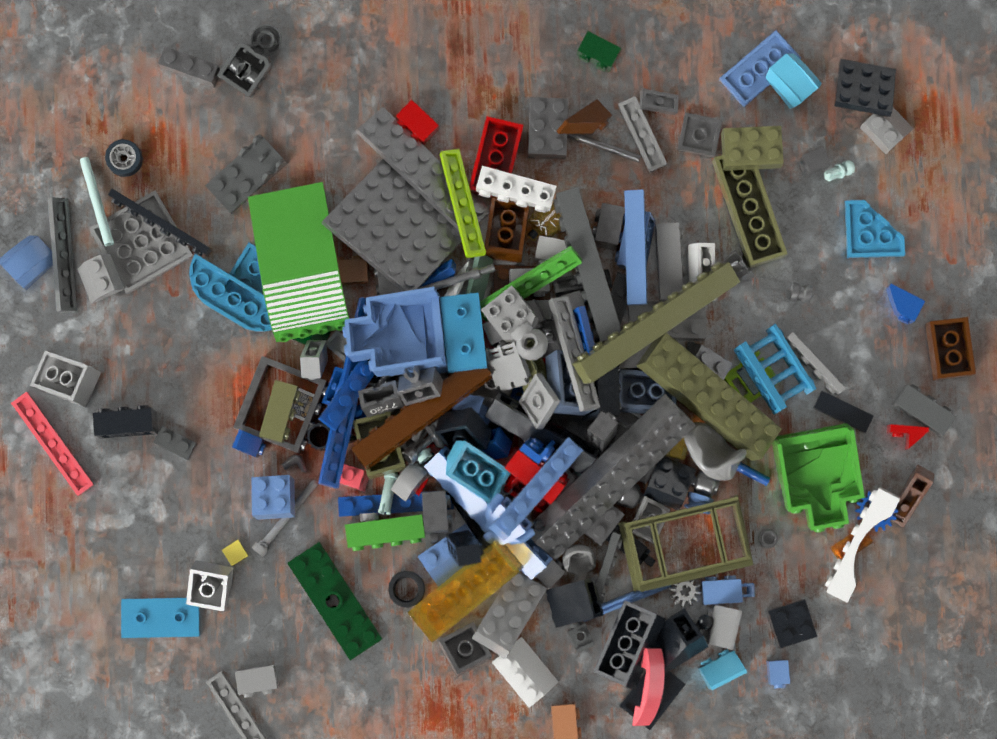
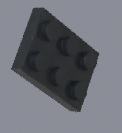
M646 671L641 676L636 690L631 689L619 705L632 717L634 716L635 706H641ZM670 671L664 677L662 699L656 716L649 726H645L649 730L652 729L686 685Z

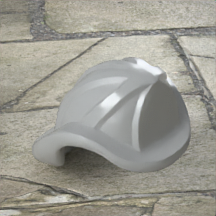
M694 422L696 426L684 437V441L696 465L710 478L723 481L733 479L740 461L746 457V450L731 448L726 440L704 422Z

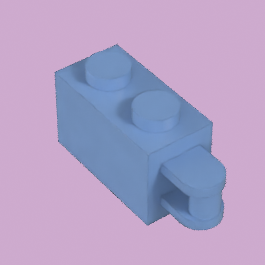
M736 575L724 576L725 580H717V577H705V581H701L702 605L743 602V597H755L754 583L742 584L741 579H736ZM742 587H747V594H742Z

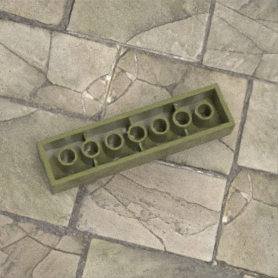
M668 333L654 340L636 365L736 449H745L747 452L746 457L751 461L760 460L764 457L782 429Z

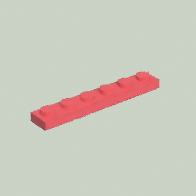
M25 392L11 402L77 496H80L94 486L92 480L30 394Z

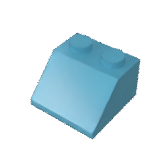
M725 649L718 653V658L714 660L708 658L701 662L702 666L698 667L708 689L714 690L747 673L734 650L729 651Z

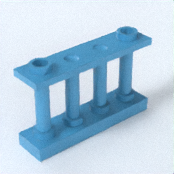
M776 324L766 330L768 336L751 346L745 341L733 349L774 415L787 407L785 401L801 391L808 395L817 389L813 379L808 376L786 341L783 331ZM773 341L778 352L759 362L754 352ZM783 358L789 368L769 378L764 371L765 368ZM793 374L799 384L780 395L775 385Z

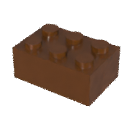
M492 197L484 245L485 255L495 260L522 263L530 206L524 208L517 206L514 201L509 200L506 203L497 200L498 197Z
M968 317L926 323L933 381L975 375L976 370Z

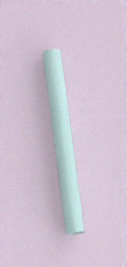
M84 157L80 159L102 239L105 246H111L114 242L89 157Z

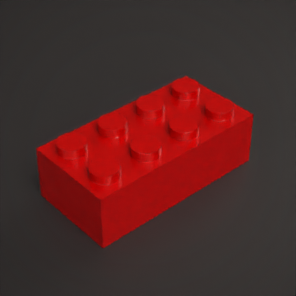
M486 116L469 185L470 192L481 196L476 191V186L482 166L513 174L524 125Z

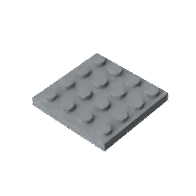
M156 190L135 201V203L177 227ZM125 207L107 217L114 242L113 245H104L98 223L89 229L103 254H111L125 288L124 291L126 294H129L194 256L188 245L186 247L176 242V237L164 235L159 231L161 228L156 225L153 227L143 222L145 218L140 215L137 217L127 212L128 208Z

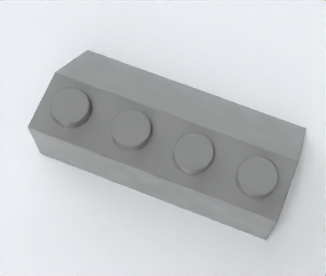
M647 301V305L628 306V322H635L638 320V315L645 311L650 312L653 310L652 306L660 301ZM705 306L666 333L675 340L704 341L706 339Z

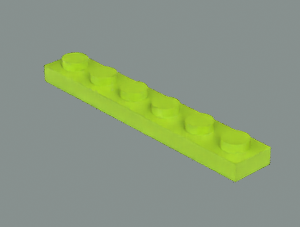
M460 150L441 151L440 158L466 258L484 256L486 250Z

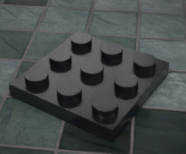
M840 59L834 106L891 117L896 69Z

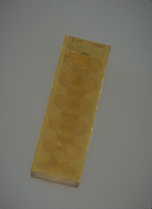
M495 540L483 550L484 556H481V563L463 566L407 612L432 643L524 568L506 544L500 545Z

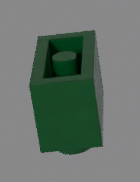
M587 31L577 50V56L585 63L591 62L595 64V67L603 72L606 70L610 72L621 52V47Z

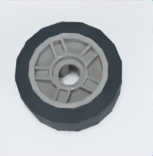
M121 139L109 145L106 150L105 161L114 174L121 177H129L140 170L143 156L135 143L130 140ZM122 155L127 156L126 161H122Z

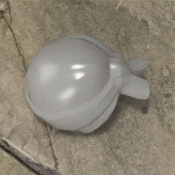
M582 544L573 545L566 550L563 556L565 570L575 575L573 582L588 579L586 573L592 571L596 566V557L592 549Z

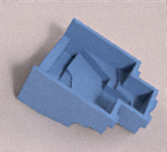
M435 287L367 297L366 304L364 305L365 316L345 319L343 335L347 341V345H344L346 357L348 356L352 362L369 360L370 371H373L377 377L404 374L405 368L409 372L414 373V366H417L420 371L435 367L439 374L448 372L440 295Z

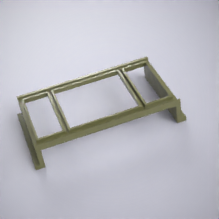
M738 495L644 519L618 523L621 538H623L622 542L633 591L644 592L754 565ZM732 506L743 553V557L727 560L716 511L717 509ZM710 511L721 562L668 575L656 524ZM650 525L661 577L643 581L632 529Z

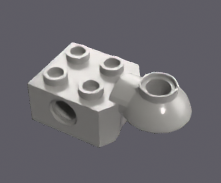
M510 286L481 309L504 341L507 343L516 341V349L524 359L537 360L546 353L548 347L546 335L541 330L536 329L539 319L513 286ZM530 339H535V346L527 348V342Z

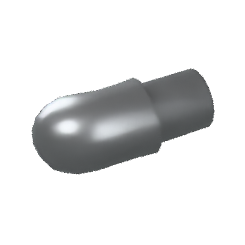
M293 455L281 464L285 470L297 464L301 471L307 472L304 460L300 455Z

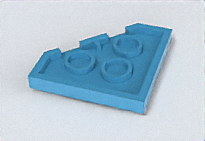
M847 200L844 202L847 258L905 256L904 236L897 232L884 217L872 209L865 200Z

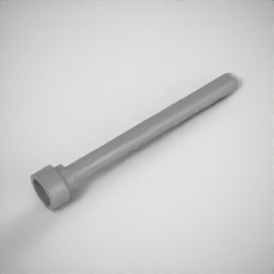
M312 480L295 500V512L317 487L318 482L316 480ZM280 518L262 541L256 542L252 549L264 557L268 552V545L290 518Z

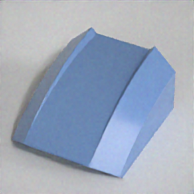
M30 235L0 258V265L18 284L27 290L53 266L52 250L38 236Z

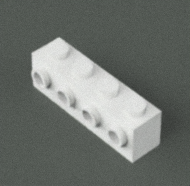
M482 166L476 191L483 197L490 198V195L498 197L497 200L506 203L509 200L514 201L517 206L524 208L532 206L535 207L536 211L546 213V210L550 211L557 186Z

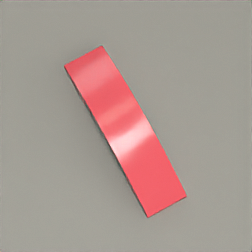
M644 648L642 668L647 670L641 706H635L632 723L634 726H649L660 706L665 677L664 658L660 648Z

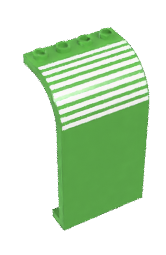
M323 182L249 196L248 202L263 294L276 342H287L290 339L306 338L315 334H326L334 330L342 331L345 326V319H350L343 293L333 234L322 225V221L329 215Z

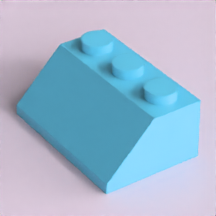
M456 441L447 456L445 475L489 503L497 493H500L501 486L505 484L510 472L468 442Z

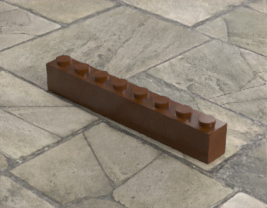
M488 368L449 373L448 378L443 381L441 396L403 406L399 414L388 417L385 420V424L380 428L377 426L369 432L370 435L365 439H358L353 444V453L366 470L370 469L492 379L491 372Z

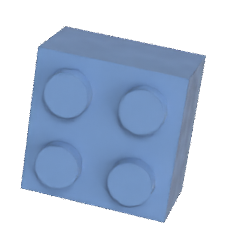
M290 475L252 477V516L257 520L295 517V479Z

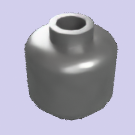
M699 471L697 476H693L690 487H694V493L711 498L713 494H717L720 480L710 478L703 471Z
M635 484L616 504L627 508H634L637 503L640 504L643 498L640 486Z

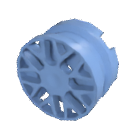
M688 492L687 502L689 504H685L684 507L690 508L714 502V499Z

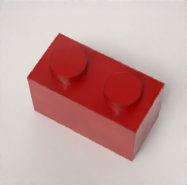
M412 99L396 115L397 124L403 129L406 128L412 134L411 137L423 145L439 130V125Z

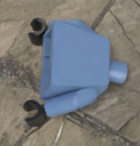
M505 483L501 486V492L497 493L487 505L485 514L487 521L484 527L488 531L484 534V539L488 543L497 540L500 545H505L506 543L510 545L523 544L533 537L536 531L542 532L545 530V525L540 529L536 527L541 519L535 520L531 528L532 523L525 517L504 541L489 529L512 502L508 497L504 499L505 495H510L513 491L512 488L509 493H505L503 491V487L507 484Z

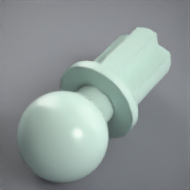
M846 160L842 164H836L834 168L824 172L825 180L832 181L837 178L842 179L845 175H851L855 171V164L850 160Z

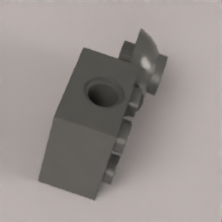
M270 24L257 26L251 35V45L237 44L217 76L251 98L272 67L268 56L276 53L282 44L280 31ZM265 35H270L272 38L269 45L262 43V38Z

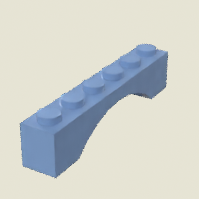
M568 437L493 522L489 529L503 541L506 540L583 450Z

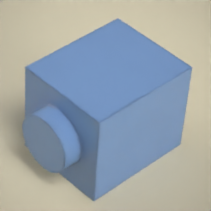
M788 660L766 661L768 684L774 685V688H786L785 684H790Z

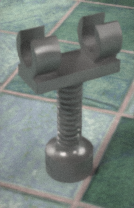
M439 418L425 428L429 436L413 449L408 447L402 452V456L409 464L417 461V455L432 442L439 448H443L446 445L434 432Z

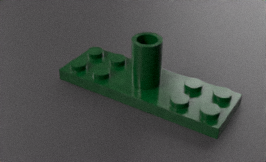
M320 542L287 563L350 661L383 639ZM331 595H336L337 599H339L338 606L331 607L328 600H330Z

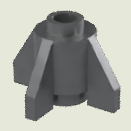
M737 250L729 253L724 263L729 262L740 281L755 277L745 261L742 251L737 252Z

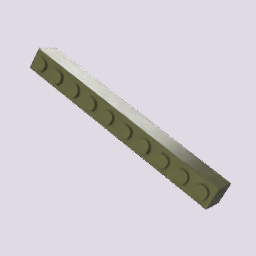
M729 262L714 264L711 266V271L699 274L696 277L697 280L693 283L690 281L682 286L683 290L669 294L667 296L668 300L656 303L652 306L653 310L650 312L645 311L637 316L638 320L635 322L630 321L623 325L622 331L611 333L607 336V341L604 343L602 341L592 346V351L589 353L584 352L577 356L578 360L572 364L583 383L594 382L740 283Z

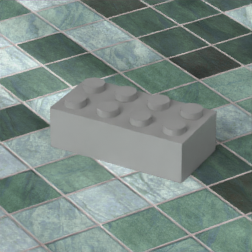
M513 569L472 639L501 657L506 658L547 588Z

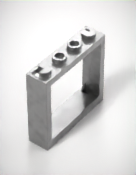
M264 356L260 359L233 426L237 430L240 429L261 438L259 436L260 431L249 428L245 424L268 367L272 366L302 378L300 370ZM303 378L318 384L295 445L285 441L280 443L265 438L262 439L296 453H300L301 450L304 451L308 442L305 439L307 432L310 430L309 427L315 424L313 418L321 410L322 404H320V401L328 387V382L321 378L315 380Z

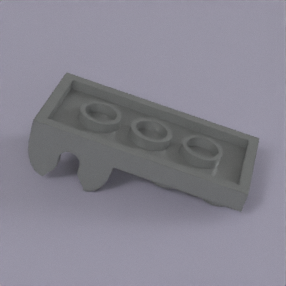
M259 134L254 137L250 146L243 147L239 155L205 186L232 214L248 200L249 196L255 194L284 168L287 162Z

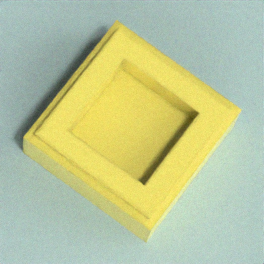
M239 540L222 549L231 566L236 565L249 556Z

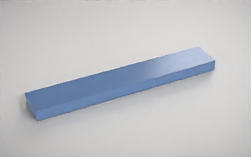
M643 189L624 191L627 305H647L645 192Z

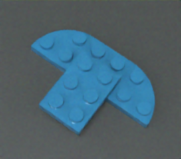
M250 242L247 244L229 274L197 254L194 255L189 271L190 281L194 293L205 305L247 330L255 332L272 330L263 295L255 245Z

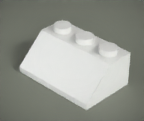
M522 637L515 642L506 658L499 655L492 661L494 666L529 708L558 683V680Z

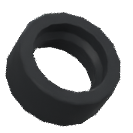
M402 571L392 577L388 592L395 604L400 607L409 608L417 605L425 595V585L418 574L412 571ZM411 578L417 583L418 593L415 598L405 601L396 595L395 587L399 580Z

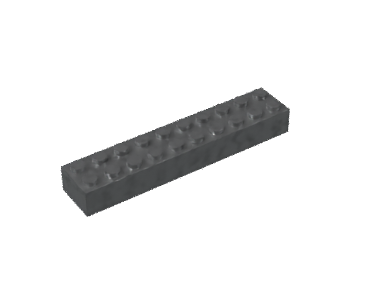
M664 394L535 519H541L536 527L540 529L545 525V530L542 532L536 531L535 535L531 537L532 540L557 560L696 425Z

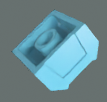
M794 53L785 54L769 68L766 75V80L789 109L801 104L822 84L815 74Z

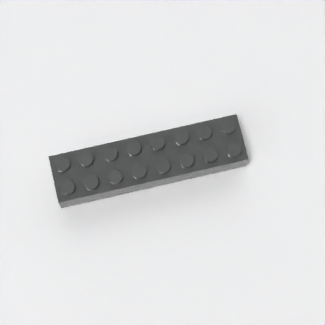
M576 187L556 193L553 206L556 214L560 213L561 218H559L558 222L561 232L565 231L566 236H564L566 248L572 246L582 259V263L575 267L577 270L575 279L578 287L582 286L581 296L584 305L588 306V310H586L589 317L588 321L589 324L593 323L594 329L591 331L594 342L602 341L604 343L608 340V335L615 331L619 333L622 330L579 188Z

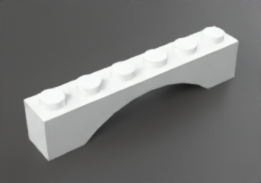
M881 487L877 491L873 489L868 499L872 501L869 508L864 507L860 515L863 519L860 525H855L851 533L854 535L852 541H847L843 548V552H845L843 559L838 558L834 569L837 570L834 577L830 575L825 584L828 587L827 593L847 603L857 584L854 562L860 542L873 526L892 516L900 500L899 496Z

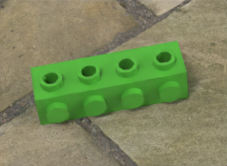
M422 514L345 524L347 546L352 548L353 551L364 550V546L372 545V549L383 548L385 543H391V546L403 545L402 541L410 540V544L421 543L422 539L426 538Z

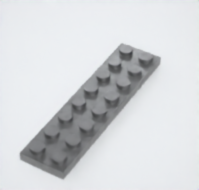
M384 107L363 123L356 133L459 231L442 163L423 144L411 137L412 134L406 128L403 129L398 125V121ZM471 192L478 223H480L489 215L490 209Z

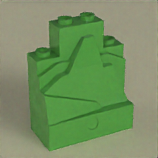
M847 423L777 436L772 446L778 479L781 484L787 511L800 513L803 511L802 509H805L807 525L814 532L825 531V528L829 527L834 529L843 528L845 524H849L846 501L855 503L860 501L861 498H865L854 430Z

